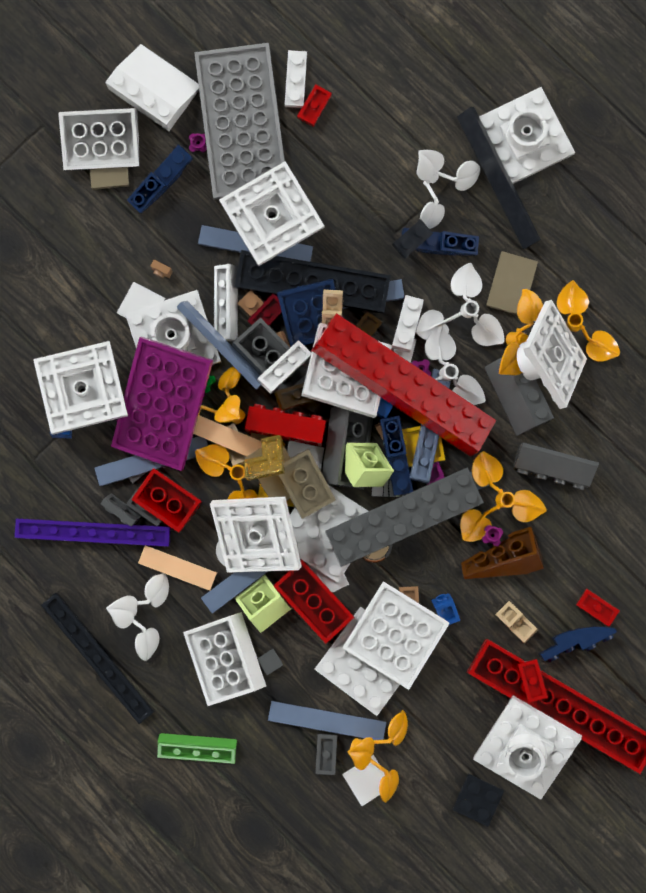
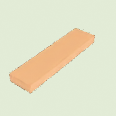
M200 415L198 416L193 433L245 456L266 445L262 441Z
M146 545L138 562L141 565L209 591L217 575V572Z

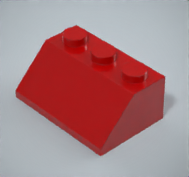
M154 468L131 499L177 532H180L203 503L200 499Z

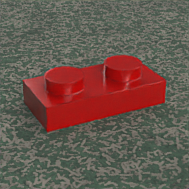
M315 84L297 118L314 127L330 100L332 93Z
M588 589L584 591L576 603V606L610 627L620 611Z
M537 659L517 664L528 703L548 698Z

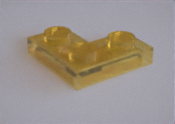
M280 435L261 438L262 456L244 460L246 480L285 474L283 443Z

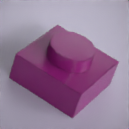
M439 462L433 463L430 482L426 485L445 478Z

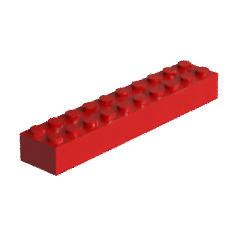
M337 313L329 321L311 350L470 457L480 451L496 422L494 418Z
M484 640L467 670L468 674L509 698H512L514 695L582 735L581 740L641 774L646 765V731L541 671L548 698L528 703L517 665L526 661L492 641Z

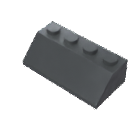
M259 318L232 344V347L260 375L290 349L262 318ZM303 363L273 393L304 383L308 366Z
M502 357L484 367L516 436L554 418L536 379L528 380L524 377V373L520 375H500L499 368Z
M331 407L322 472L328 485L364 490V487H353L345 474L346 444L370 443L373 424L372 417L340 407Z
M522 443L518 446L513 469H517L519 474L528 475V473L536 474L535 478L547 480V478L554 479V483L560 485L570 483L573 484V488L584 490V487H590L599 463Z

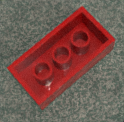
M254 404V407L249 406L245 430L250 434L252 432L271 438L322 447L326 421L323 420L322 416L311 415V418L304 417V413L292 411V414L285 413V410L281 411L280 408L268 410L264 405Z
M301 560L300 570H290L273 586L326 644L355 617L309 566Z

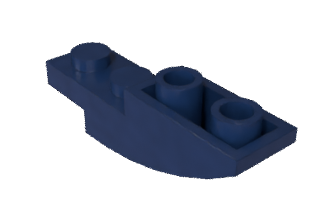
M178 144L155 172H151L127 201L139 213H142L183 174L182 171L193 160V157Z
M403 228L402 235L410 228ZM445 231L441 233L432 232L433 234L415 249L417 252L477 256L479 236Z
M400 417L380 419L385 456L394 470L390 476L393 495L409 494L413 492L411 479H409L410 473Z
M583 627L569 630L552 637L555 645L538 654L542 661L547 660L549 663L559 658V653L563 651L569 653L576 649V644L580 650L585 649L589 651L596 647L595 643L601 640L606 642L614 637L612 634L617 631L615 628Z

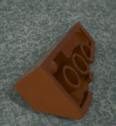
M532 527L512 532L507 535L508 539L501 542L499 546L492 544L493 547L486 552L480 551L462 562L464 579L522 575L544 569L541 553Z

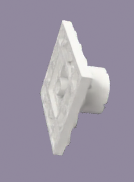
M542 87L479 116L513 184L575 154Z
M286 162L281 163L219 199L258 266L324 228V224Z
M197 290L125 313L136 348L139 337H145L213 360L212 365L221 362L217 349L177 309L180 302L188 301L207 320ZM171 333H175L174 337L169 338Z
M552 300L545 301L527 341L519 345L517 362L526 379L535 380L541 378L553 401L556 402L559 409L566 408L587 358Z
M110 341L33 359L52 435L128 416Z
M286 497L212 500L210 507L227 572L300 570L301 562Z
M513 695L474 755L473 760L537 798L542 799L582 739V735Z

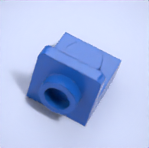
M441 594L431 600L437 615L448 621L449 625L460 621L455 603L450 594Z

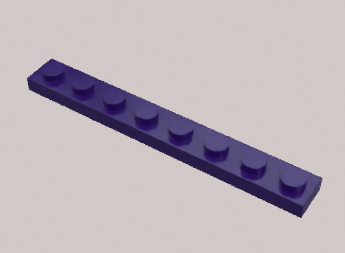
M16 519L15 538L169 547L170 527L133 525L131 527L123 524Z

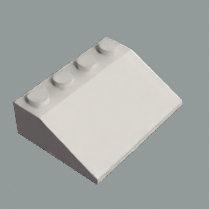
M142 44L116 67L105 82L111 92L134 108H137V110L167 131H170L199 91V84Z
M137 108L59 112L64 170L139 166Z
M242 612L183 632L208 706L266 687Z

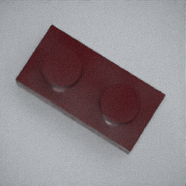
M272 294L247 322L252 326L259 318H262L270 326L282 314L278 297Z

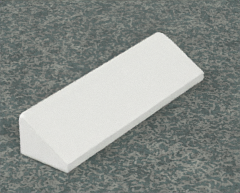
M232 264L214 266V328L226 341H235L238 338V289L234 287L238 267Z

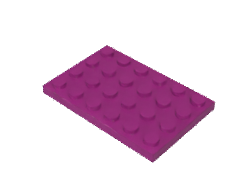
M139 337L124 394L128 416L118 418L111 447L179 471L184 470L213 360L145 337Z

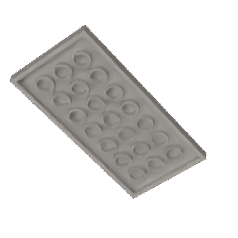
M269 43L194 52L214 200L225 197L285 162Z

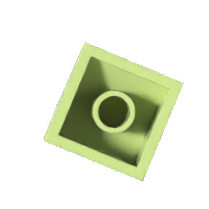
M347 443L345 474L352 486L383 487L394 470L377 443Z
M266 575L235 597V600L260 633L291 610Z

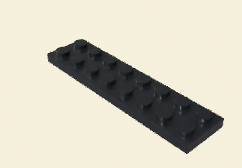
M241 250L234 287L277 295L279 291L333 279L336 290L343 291L342 307L384 314L391 275L275 256L258 266L250 251Z

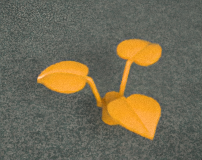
M572 280L561 290L557 298L559 312L564 315L570 314L567 319L568 328L572 332L582 330L585 338L589 341L586 345V353L590 359L604 362L620 355L619 346L609 333L595 331L592 339L587 334L585 326L582 325L583 317L581 314L588 308L589 299L587 294Z
M522 289V295L517 307V315L519 320L527 325L517 328L516 332L507 334L506 343L508 346L501 359L500 375H520L523 373L518 366L517 350L521 343L527 341L528 335L522 331L533 325V321L537 320L543 307L541 299L531 290Z
M234 366L227 369L218 382V388L224 390L228 397L224 404L218 410L201 405L200 410L204 409L215 413V420L219 423L232 421L234 424H239L245 418V412L240 409V398L237 395L231 396L229 393V389L236 386L241 376V373Z
M212 444L195 450L197 462L206 474L214 477L221 476L224 468L230 470V476L234 480H238L241 491H233L227 500L258 498L254 490L244 491L242 479L247 474L246 469L250 467L249 464L230 467L227 465L230 458L229 453L224 446L219 444Z
M484 451L480 452L474 460L472 477L478 486L484 487L489 484L499 493L495 499L497 505L483 514L479 510L471 509L462 515L460 519L462 539L467 542L482 539L485 535L484 528L487 525L492 526L491 521L485 518V516L497 509L512 507L513 516L520 522H530L547 511L540 498L531 491L520 490L513 495L511 492H503L502 489L496 487L493 482H498L502 478L503 467L495 457Z
M404 710L395 715L388 727L389 739L373 740L371 737H366L361 740L355 738L351 743L350 750L347 751L358 770H364L369 763H372L384 772L385 776L382 777L379 784V793L382 801L385 803L395 793L399 783V775L396 770L388 772V770L372 760L371 756L374 752V744L392 742L393 745L397 746L403 741L408 727L407 716Z

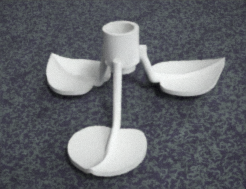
M434 150L419 151L417 175L421 180H424L423 184L434 199V203L429 202L425 205L420 215V219L429 229L437 226L445 213L444 206L438 204L439 201L429 183H435L438 177L441 176L456 181L455 187L457 190H467L474 185L480 174V166L475 161L464 162L457 170V177H451L439 172L444 165V157L441 153Z
M472 263L459 268L451 279L453 294L457 296L463 295V299L466 301L461 306L460 312L444 320L442 313L439 311L429 310L421 316L416 329L419 337L427 340L429 335L440 326H443L446 332L449 333V328L445 323L462 315L465 318L474 317L476 325L473 326L471 332L476 343L482 346L504 343L503 329L498 320L490 314H483L478 321L479 305L477 302L467 298L477 296L482 289L481 278Z
M438 327L429 335L425 343L427 357L430 360L439 359V363L444 365L440 369L439 377L435 380L440 381L442 379L445 382L453 380V384L456 386L453 388V392L473 405L484 403L486 401L485 395L479 383L469 375H462L458 378L459 370L457 366L443 361L449 360L455 355L456 345L444 327Z
M165 573L155 575L147 582L145 586L147 600L137 601L133 596H125L106 608L119 628H127L131 623H134L142 630L143 633H139L136 636L135 649L138 656L144 661L148 660L156 651L159 644V633L154 628L146 630L144 626L134 620V616L137 614V605L149 604L151 602L153 607H158L164 603L169 592V582Z

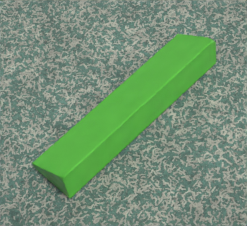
M161 733L158 739L157 758L235 764L237 740Z

